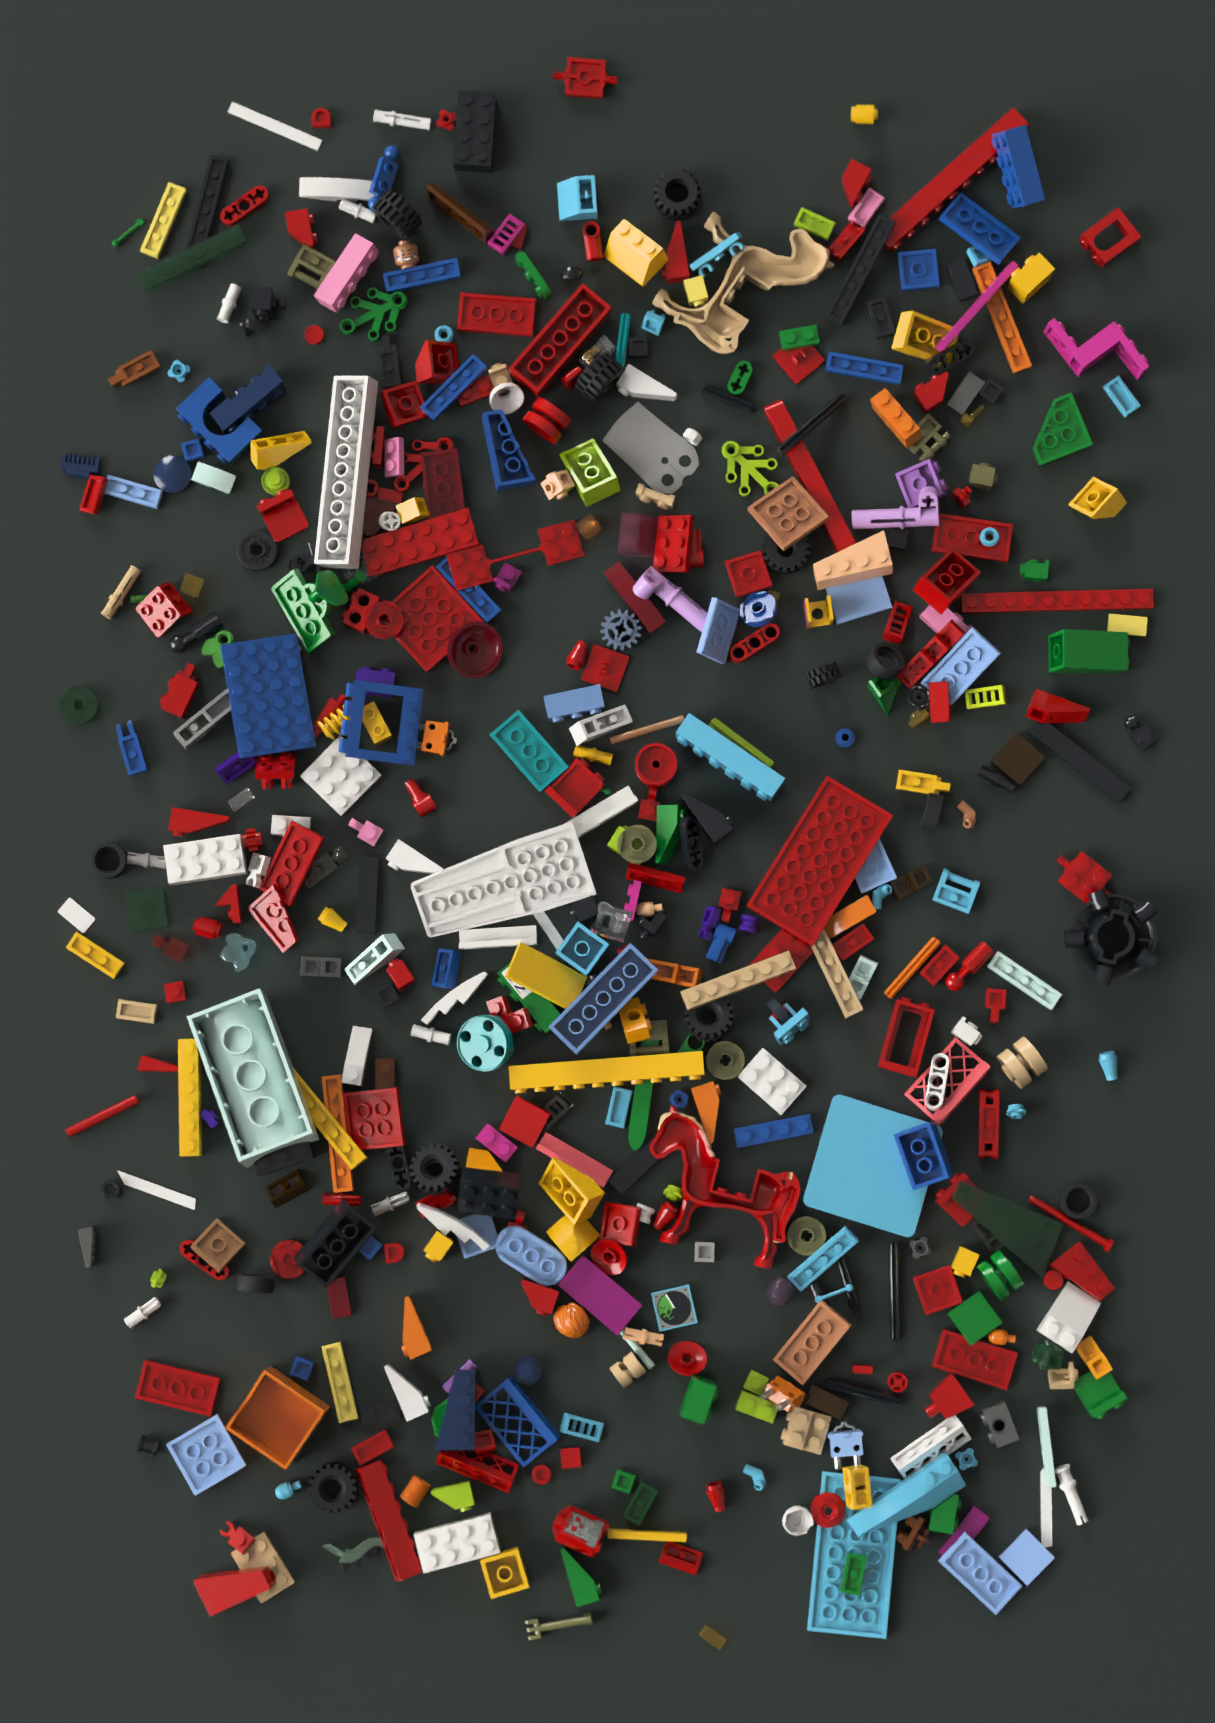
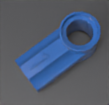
M719 922L706 958L721 964L728 946L731 945L736 929Z

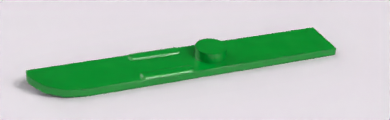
M659 1040L641 1042V1047L659 1046ZM643 1080V1084L635 1085L628 1134L629 1144L633 1151H637L642 1146L646 1135L653 1083L650 1080Z

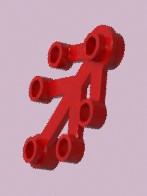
M448 437L439 438L437 442H422L417 439L413 441L412 448L415 452H421L423 449L440 451L443 444H447L448 449H454V443ZM420 443L421 448L416 449L414 445ZM404 452V455L407 456L404 465L408 462L420 464L406 476H398L395 479L394 486L397 491H407L410 487V482L422 473L420 455ZM405 482L406 486L404 488H400L399 483Z

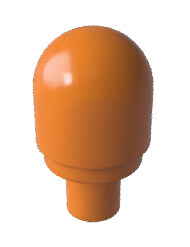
M993 1329L989 1332L988 1339L993 1344L1006 1345V1342L1015 1343L1016 1335L1007 1334L1008 1331L1003 1329Z

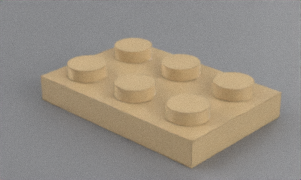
M265 1531L254 1537L256 1540L245 1555L236 1549L231 1552L240 1569L268 1566L274 1572L277 1584L271 1589L256 1595L261 1604L295 1583L294 1578Z

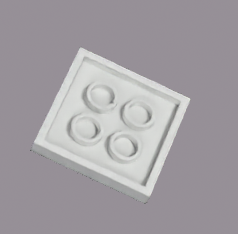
M339 736L300 777L342 817L382 775L367 760L345 757V753L338 752L340 739H344L342 736Z

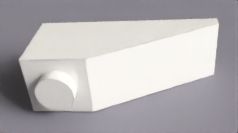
M628 364L617 381L618 391L624 396L630 395L636 398L675 401L677 399L676 392Z
M622 705L580 720L570 727L569 730L578 746L628 725L633 720L626 705Z
M399 839L386 857L389 861L387 865L396 871L400 868L403 871L434 874L443 870V868Z
M353 1026L344 1064L342 1083L363 1086L372 1029Z
M389 1364L384 1366L406 1420L409 1421L429 1412L431 1403L428 1396H423V1393L392 1366Z

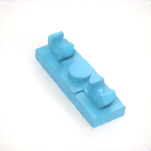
M740 232L734 233L689 266L693 271L699 269V275L705 277L704 268L707 267L710 272L714 271V267L709 262L714 259L715 261L720 260L725 256L724 252L728 248L733 256L737 254L734 251L736 245L741 250L745 249L744 244L738 242L743 238Z

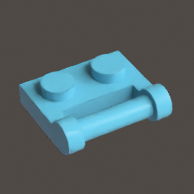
M944 868L932 901L969 914L980 881L966 879ZM946 879L971 888L970 893L946 885Z

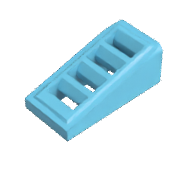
M564 1412L559 1431L599 1442L604 1423ZM570 1419H573L570 1430H568ZM581 1421L578 1432H575L577 1422ZM585 1423H588L586 1434H583ZM593 1425H596L594 1436H590Z

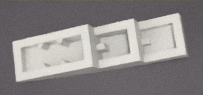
M306 177L300 178L299 197L335 202L345 199L356 202L357 200L369 201L371 197H374V194L369 192L372 183L369 180Z
M484 971L454 988L438 1001L421 1021L429 1025L439 1011L447 1015L458 1000L465 1005L488 974Z
M422 1203L417 1204V1209L444 1235L451 1230L464 1243L471 1238L483 1251L490 1246L489 1242L478 1232L456 1217L437 1208Z

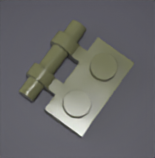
M929 413L917 424L920 427L922 438L908 448L914 455L919 450L924 453L919 458L921 462L932 459L935 456L934 453L940 447L943 448L947 444L946 441L951 437L948 432H945L942 436L937 433L942 426ZM933 438L936 442L929 448L925 444Z

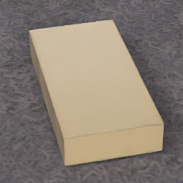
M119 999L116 1018L155 1024L158 1005Z

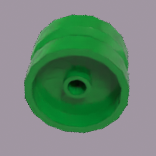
M998 1250L990 1256V1260L995 1268L987 1261L981 1262L976 1267L989 1287L1003 1301L1010 1296V1291L1005 1283L1016 1291L1024 1283L1011 1262Z

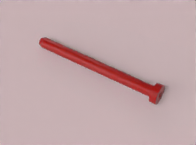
M1030 1196L1028 1199L1034 1206L1104 1246L1103 1250L1106 1252L1112 1247L1113 1239L1109 1238L1107 1240L1034 1196Z

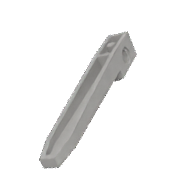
M228 690L223 691L173 732L174 737L186 751L231 713Z

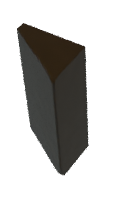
M299 1169L264 1187L275 1208L309 1191V1187Z

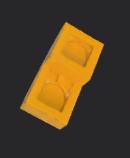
M1091 1335L1078 1343L1075 1349L1096 1380L1113 1370Z

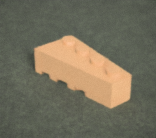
M884 530L813 564L817 589L822 590L893 574V564Z

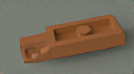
M150 350L118 367V370L115 371L116 375L108 380L112 388L121 384L124 387L160 369L161 366L153 351Z

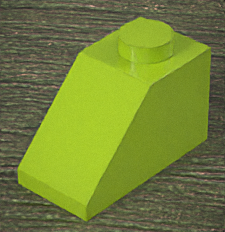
M470 1480L431 1490V1494L455 1510L460 1509L463 1512L471 1510L472 1506L475 1505Z

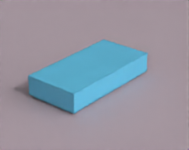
M1117 376L1103 386V389L1124 418L1141 407L1120 376Z
M613 1087L605 1122L606 1125L624 1129L632 1090Z

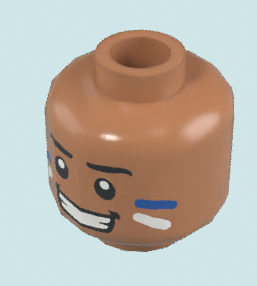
M409 240L398 242L399 246L393 249L395 264L401 266V269L415 267L416 263L419 262L417 245L410 244Z

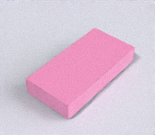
M869 187L848 217V220L850 222L855 221V225L859 228L861 226L865 228L885 198Z

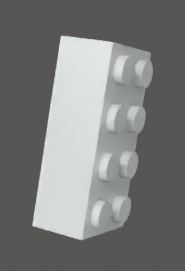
M240 834L163 845L168 884L170 885L248 874L245 850Z
M491 1512L414 1533L423 1573L491 1556L501 1551Z

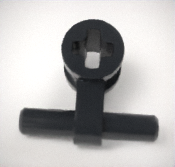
M314 541L307 543L311 557L307 558L304 555L295 556L288 564L289 571L298 568L302 574L309 566L313 565L317 574L324 571L323 567L314 564L316 549ZM295 563L301 564L302 567H296Z

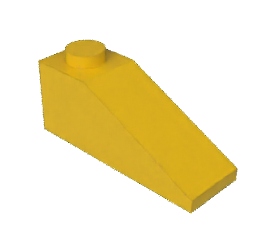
M305 431L251 440V461L257 470L275 467L310 445L311 439Z

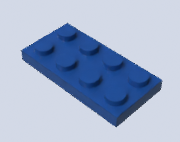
M961 192L938 219L998 265L1021 238Z

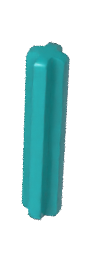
M627 313L621 314L615 358L624 368L631 315Z

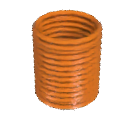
M413 1475L400 1497L411 1506L417 1508L431 1486L420 1477Z

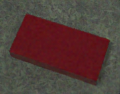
M335 1278L327 1287L332 1319L352 1315L346 1278Z

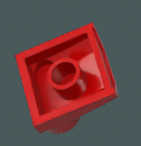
M417 380L382 390V405L390 424L394 428H402L406 424L428 417L420 409L424 400Z

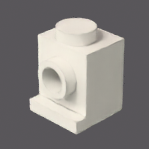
M963 1016L953 1028L951 1034L968 1046L976 1045L982 1038V1035L977 1031L978 1027L970 1021L966 1023L965 1020L967 1018Z

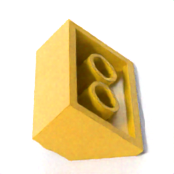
M625 219L611 232L603 255L642 287L669 260L660 245Z

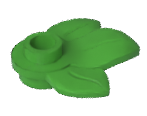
M226 630L219 631L215 638H210L204 643L202 655H212L216 667H223L220 645L234 643L233 635ZM227 637L228 641L227 643H222L221 639Z

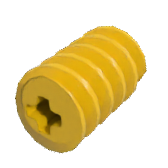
M339 708L336 710L337 716L330 713L331 720L324 717V724L320 721L317 722L327 738L330 737L332 740H335L334 733L341 736L342 719H350L349 716H343V711Z

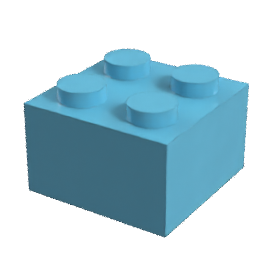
M577 922L555 954L587 977L607 950L609 944Z

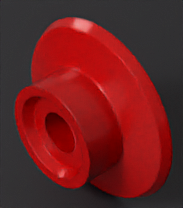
M824 1492L814 1498L810 1507V1513L816 1524L824 1528H832L842 1522L845 1517L846 1508L843 1500L837 1494ZM827 1507L832 1508L830 1514L825 1513Z

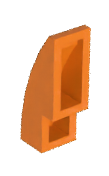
M868 895L833 914L824 929L829 939L875 914L877 911Z
M648 959L658 969V972L651 978L652 980L689 988L701 984L703 970Z

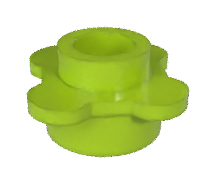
M668 1185L663 1191L666 1198L671 1201H681L683 1197L682 1189L674 1185Z
M159 1268L158 1271H154L150 1278L153 1288H161L167 1274L163 1273L162 1269Z

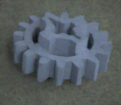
M618 609V614L611 611L610 618L608 616L604 617L606 623L601 622V626L605 628L600 630V634H605L602 640H608L607 647L614 645V651L618 647L621 648V651H624L625 646L630 650L631 643L637 644L635 638H641V635L637 633V631L642 630V627L637 626L640 621L639 619L634 620V613L629 616L628 610L624 614L621 613L620 609ZM621 618L620 621L612 623L613 620ZM627 621L631 622L634 630L628 627ZM623 624L624 631L626 632H622L618 638L617 629H620ZM608 631L614 634V640L611 639V637L608 634ZM627 637L630 638L626 642H621L623 639Z

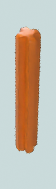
M932 937L884 991V994L889 999H892L936 950L940 945V941Z

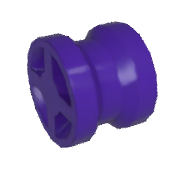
M742 915V925L739 926V930L757 934V924L760 922V918Z

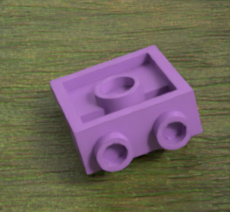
M927 459L895 474L908 508L919 506V493L926 486L934 487L937 490L938 499L947 495L945 490H948L946 481L944 479L941 480L939 476L941 468L937 461L934 462L933 459ZM927 495V496H926L927 502H930V501H931L930 496Z

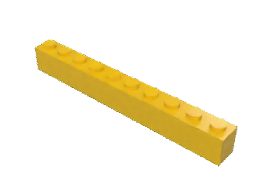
M703 1051L509 1066L510 1090H515V1094L527 1093V1089H534V1092H545L546 1088L554 1087V1091L565 1090V1086H573V1089H583L585 1085L592 1084V1088L604 1087V1083H612V1086H622L623 1082L631 1081V1085L643 1084V1080H650L651 1083H660L662 1079L670 1078V1082L682 1081L681 1077H689V1080H699L701 1076H705Z

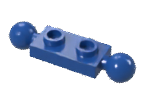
M394 145L388 146L385 149V157L379 159L369 190L370 193L374 194V197H371L368 201V206L372 211V206L388 189L391 190L399 166L393 161L400 154L399 149Z

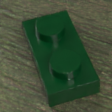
M641 1481L622 1516L640 1525L659 1490Z

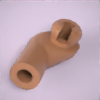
M963 800L957 808L964 813L963 826L969 829L974 827L976 823V812Z

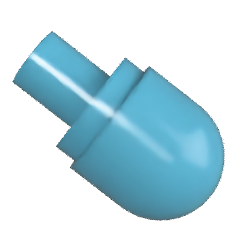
M300 1480L294 1483L286 1481L276 1487L275 1494L282 1500L292 1497L296 1494V1490L302 1488V1483Z

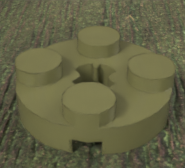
M632 825L619 836L618 850L621 857L630 863L642 864L647 862L656 851V838L651 830L643 825ZM636 839L641 840L640 843H643V847H639L638 850L634 849L635 846L632 847V842H636Z
M721 1041L714 1044L706 1056V1065L709 1072L721 1080L735 1078L742 1071L745 1064V1056L742 1049L730 1041ZM723 1055H728L727 1058H731L728 1066H723L720 1063Z
M809 1216L799 1217L790 1224L787 1231V1241L796 1253L809 1256L824 1245L826 1231L817 1219ZM805 1230L812 1234V1238H809L810 1241L808 1242L805 1239H801V1234H804L803 1231Z

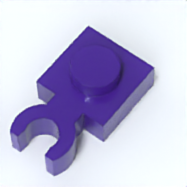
M706 906L701 921L703 926L698 934L699 938L710 941L712 929L716 928L720 921L721 909Z

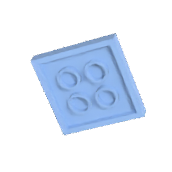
M218 1414L166 1444L194 1495L201 1493L247 1465Z

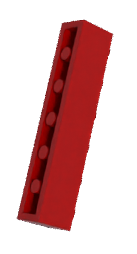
M381 1460L355 1469L395 1580L402 1581L421 1573L420 1558L416 1556L414 1552L415 1543L412 1537L409 1538L407 1533L409 1529L405 1519H402L400 1511H402L401 1505L398 1500H395L393 1495L395 1492L394 1486L391 1481H388L386 1476L388 1474L386 1465Z

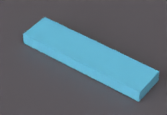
M844 1226L787 1276L788 1279L800 1292L803 1291L859 1242L858 1238Z

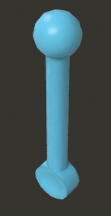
M847 1284L845 1288L831 1292L824 1296H816L815 1302L819 1303L820 1300L827 1299L829 1297L835 1296L845 1291L850 1292L853 1290V1285Z

